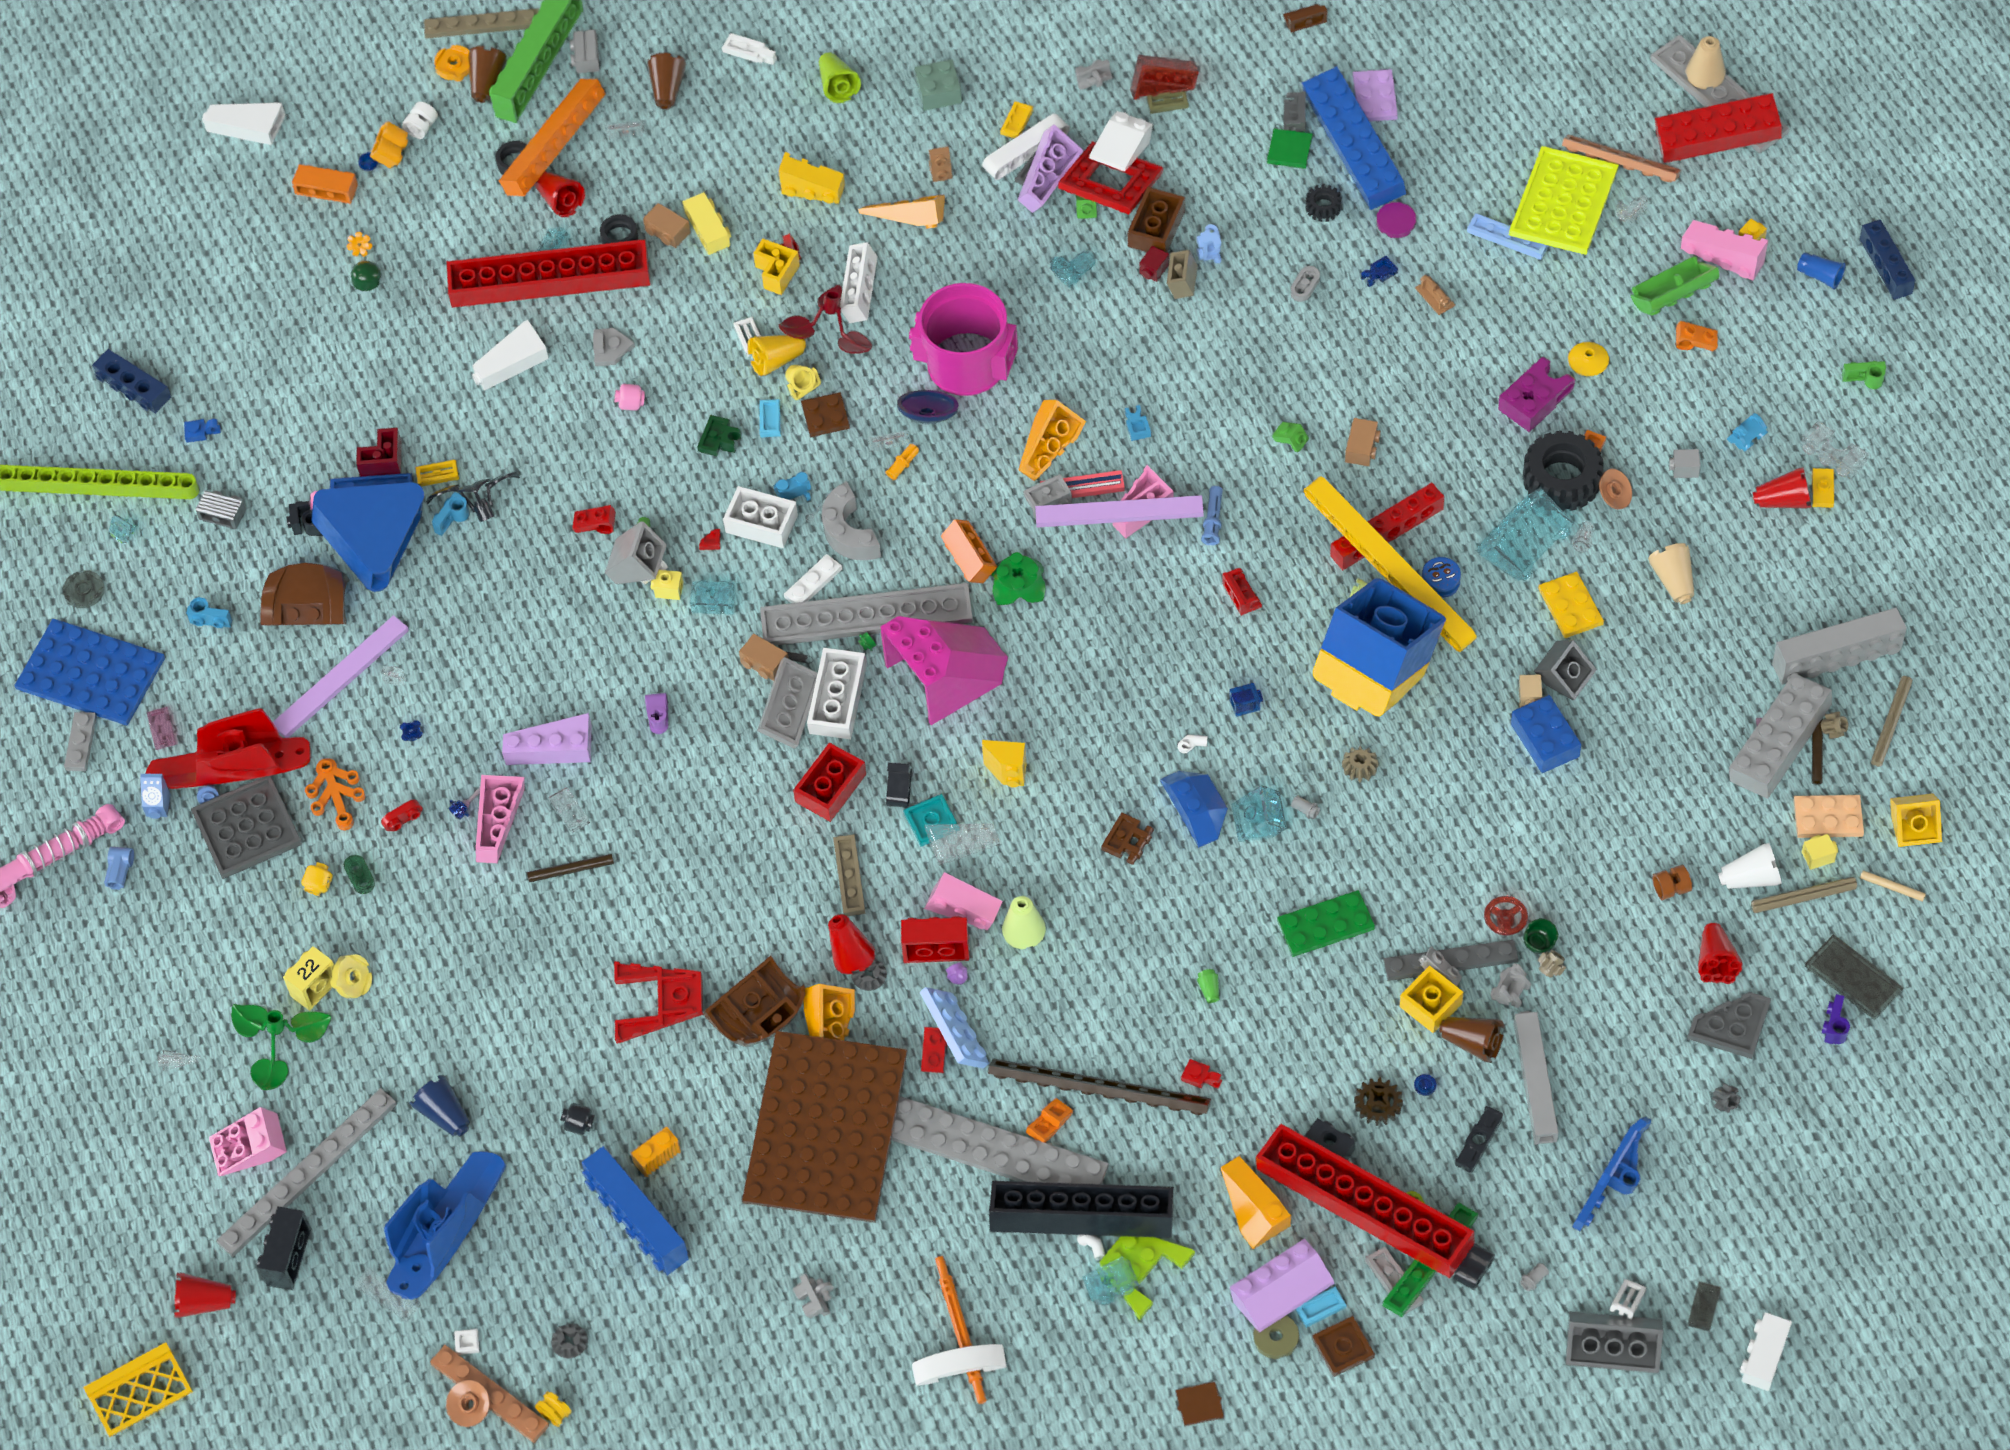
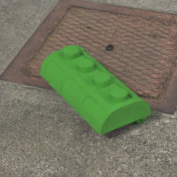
M1692 256L1632 287V293L1634 294L1630 296L1639 311L1655 315L1660 312L1661 308L1677 304V300L1693 296L1696 290L1710 287L1712 282L1719 279L1718 267L1699 262L1697 257Z

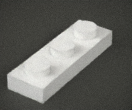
M826 554L784 593V598L790 603L808 602L842 570V565Z

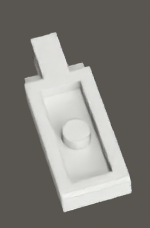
M732 33L722 47L724 53L757 63L765 62L774 65L777 59L776 52L769 50L765 43Z

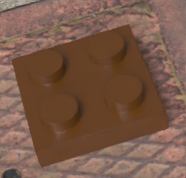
M841 392L801 401L810 437L850 429Z
M1353 1316L1312 1335V1340L1333 1377L1375 1358L1372 1348Z

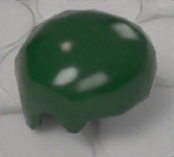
M361 261L353 266L351 282L355 289L371 291L379 286L381 270L378 265L371 261Z
M1543 918L1531 921L1523 934L1526 948L1537 954L1551 951L1559 937L1556 925L1550 920Z

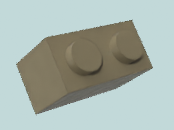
M1190 250L1174 252L1170 255L1167 285L1175 299L1194 296L1198 265Z

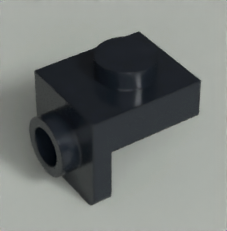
M309 501L289 504L290 516H286L288 528H292L294 535L302 534L301 517L305 511L310 510Z

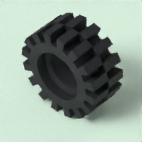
M1321 184L1320 188L1316 185L1315 190L1313 188L1309 189V192L1306 194L1305 206L1309 217L1312 216L1314 220L1319 218V222H1322V219H1325L1326 222L1329 221V218L1335 219V215L1338 216L1341 211V193L1337 192L1335 187L1332 189V185L1329 184L1328 187H1325V184ZM1319 200H1328L1331 202V204L1328 206H1319L1316 204V202Z

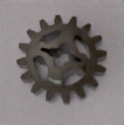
M1381 1077L1378 1078V1082H1374L1370 1078L1368 1085L1362 1082V1089L1357 1088V1096H1354L1355 1111H1360L1359 1118L1367 1117V1123L1369 1124L1373 1120L1376 1126L1379 1125V1121H1383L1387 1125L1389 1118L1395 1121V1114L1400 1115V1107H1403L1402 1092H1396L1398 1086L1396 1084L1390 1086L1389 1079L1383 1083ZM1365 1096L1367 1097V1100H1368L1367 1103H1366V1105L1364 1104V1101H1363L1364 1098H1365ZM1391 1098L1393 1099V1102H1394L1392 1107L1390 1106V1099H1391Z

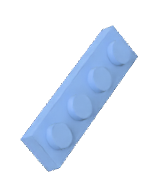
M1479 214L1474 215L1467 228V232L1540 260L1549 246L1509 236L1511 226Z

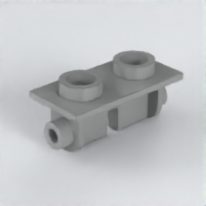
M1430 946L1426 955L1423 954L1418 959L1419 965L1424 969L1430 965L1451 983L1458 986L1462 978L1459 971L1454 966H1451L1439 951Z

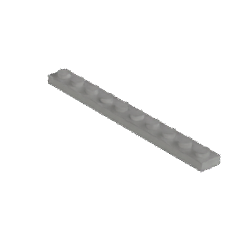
M380 1088L216 1240L217 1244L233 1258L270 1223V1218L272 1214H275L277 1206L287 1208L397 1105L396 1101Z

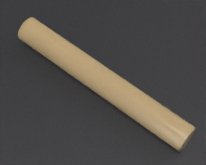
M1864 870L1860 876V879L1922 902L1926 893Z

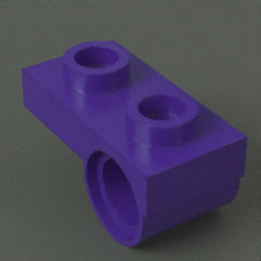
M1836 994L1834 1002L1829 1001L1826 1014L1830 1015L1829 1021H1824L1822 1034H1826L1825 1043L1842 1044L1847 1040L1850 1023L1844 1017H1840L1845 996ZM1834 1029H1840L1843 1032L1838 1033Z

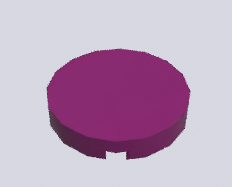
M1392 202L1379 209L1376 225L1382 234L1384 232L1388 237L1402 238L1408 236L1413 228H1415L1416 214L1410 206L1401 202Z

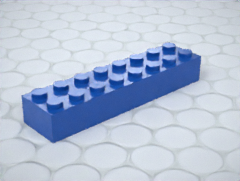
M1336 66L1302 82L1303 91H1306L1308 103L1369 209H1376L1405 195L1404 180L1338 67Z

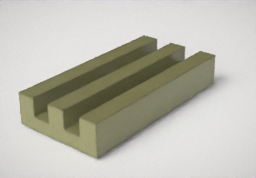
M1185 89L1147 95L1150 114L1189 108Z

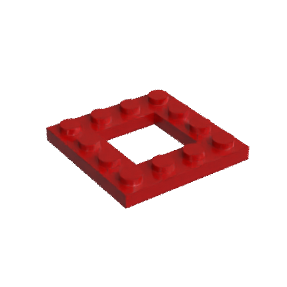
M1092 141L1059 180L1058 188L1130 215L1142 200L1147 187H1152L1163 174V167L1136 158L1126 171L1119 170L1089 158L1096 145V142ZM1100 164L1133 176L1121 191L1089 180Z

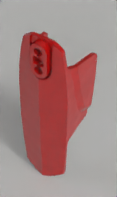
M258 708L222 718L198 728L196 752L152 760L145 774H162L168 789L207 786L261 778L305 767L311 758L310 742L304 737H280L276 726L266 712Z

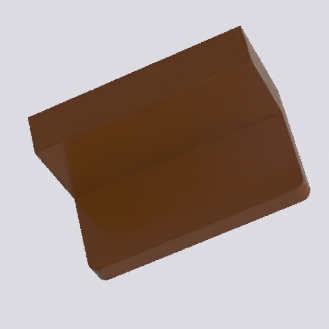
M1315 4L1284 13L1283 18L1290 33L1326 23L1327 9L1325 5Z

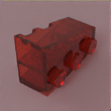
M1138 54L1130 92L1133 99L1138 100L1144 96L1152 95V97H1155L1161 93L1170 92L1171 94L1194 90L1199 71L1195 61Z

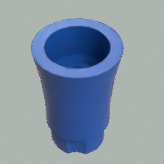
M1803 253L1797 264L1799 272L1805 273L1806 276L1814 278L1834 290L1840 284L1846 269L1845 263L1832 261L1809 253Z

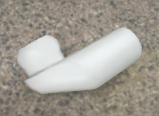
M1078 1235L1077 1241L1080 1245L1085 1246L1088 1244L1092 1247L1095 1260H1101L1105 1256L1102 1240L1098 1236Z

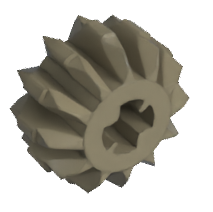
M1360 745L1358 750L1351 747L1350 753L1345 752L1342 767L1344 768L1345 776L1350 775L1351 781L1358 778L1359 783H1361L1362 778L1369 782L1370 777L1376 775L1379 762L1376 760V753H1370L1369 747L1366 750H1362Z

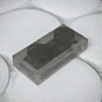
M1701 1281L1698 1282L1687 1326L1710 1332L1721 1287Z

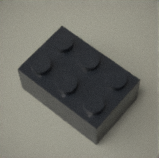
M277 1206L275 1214H272L270 1218L271 1229L264 1238V1252L258 1258L257 1268L267 1286L293 1290L311 1227L304 1211Z

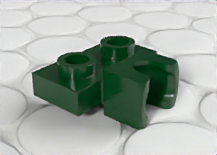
M710 415L697 450L698 452L713 456L718 455L720 448L722 451L735 453L734 440H741V431L739 428L730 426V419Z

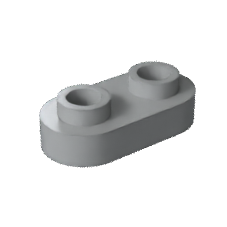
M1304 267L1291 286V297L1295 301L1303 302L1308 300L1318 285L1320 272L1316 267Z

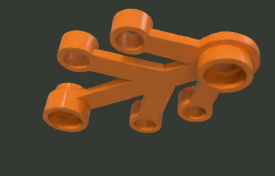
M322 759L316 765L318 775L312 784L305 787L306 796L310 799L316 798L319 794L318 789L325 779L328 785L319 800L311 804V811L315 816L322 815L326 804L332 796L338 813L336 816L337 827L340 830H349L352 828L354 820L352 815L346 812L340 793L353 798L356 802H362L365 799V792L360 787L353 789L337 783L334 776L347 780L350 785H355L360 780L358 772L355 770L347 772L337 768V764L333 759ZM312 789L315 790L313 793H308ZM357 793H362L359 797L355 796Z

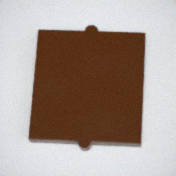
M1215 1381L1175 1390L1179 1404L1177 1408L1181 1412L1184 1427L1224 1418L1220 1403L1222 1398L1218 1395Z

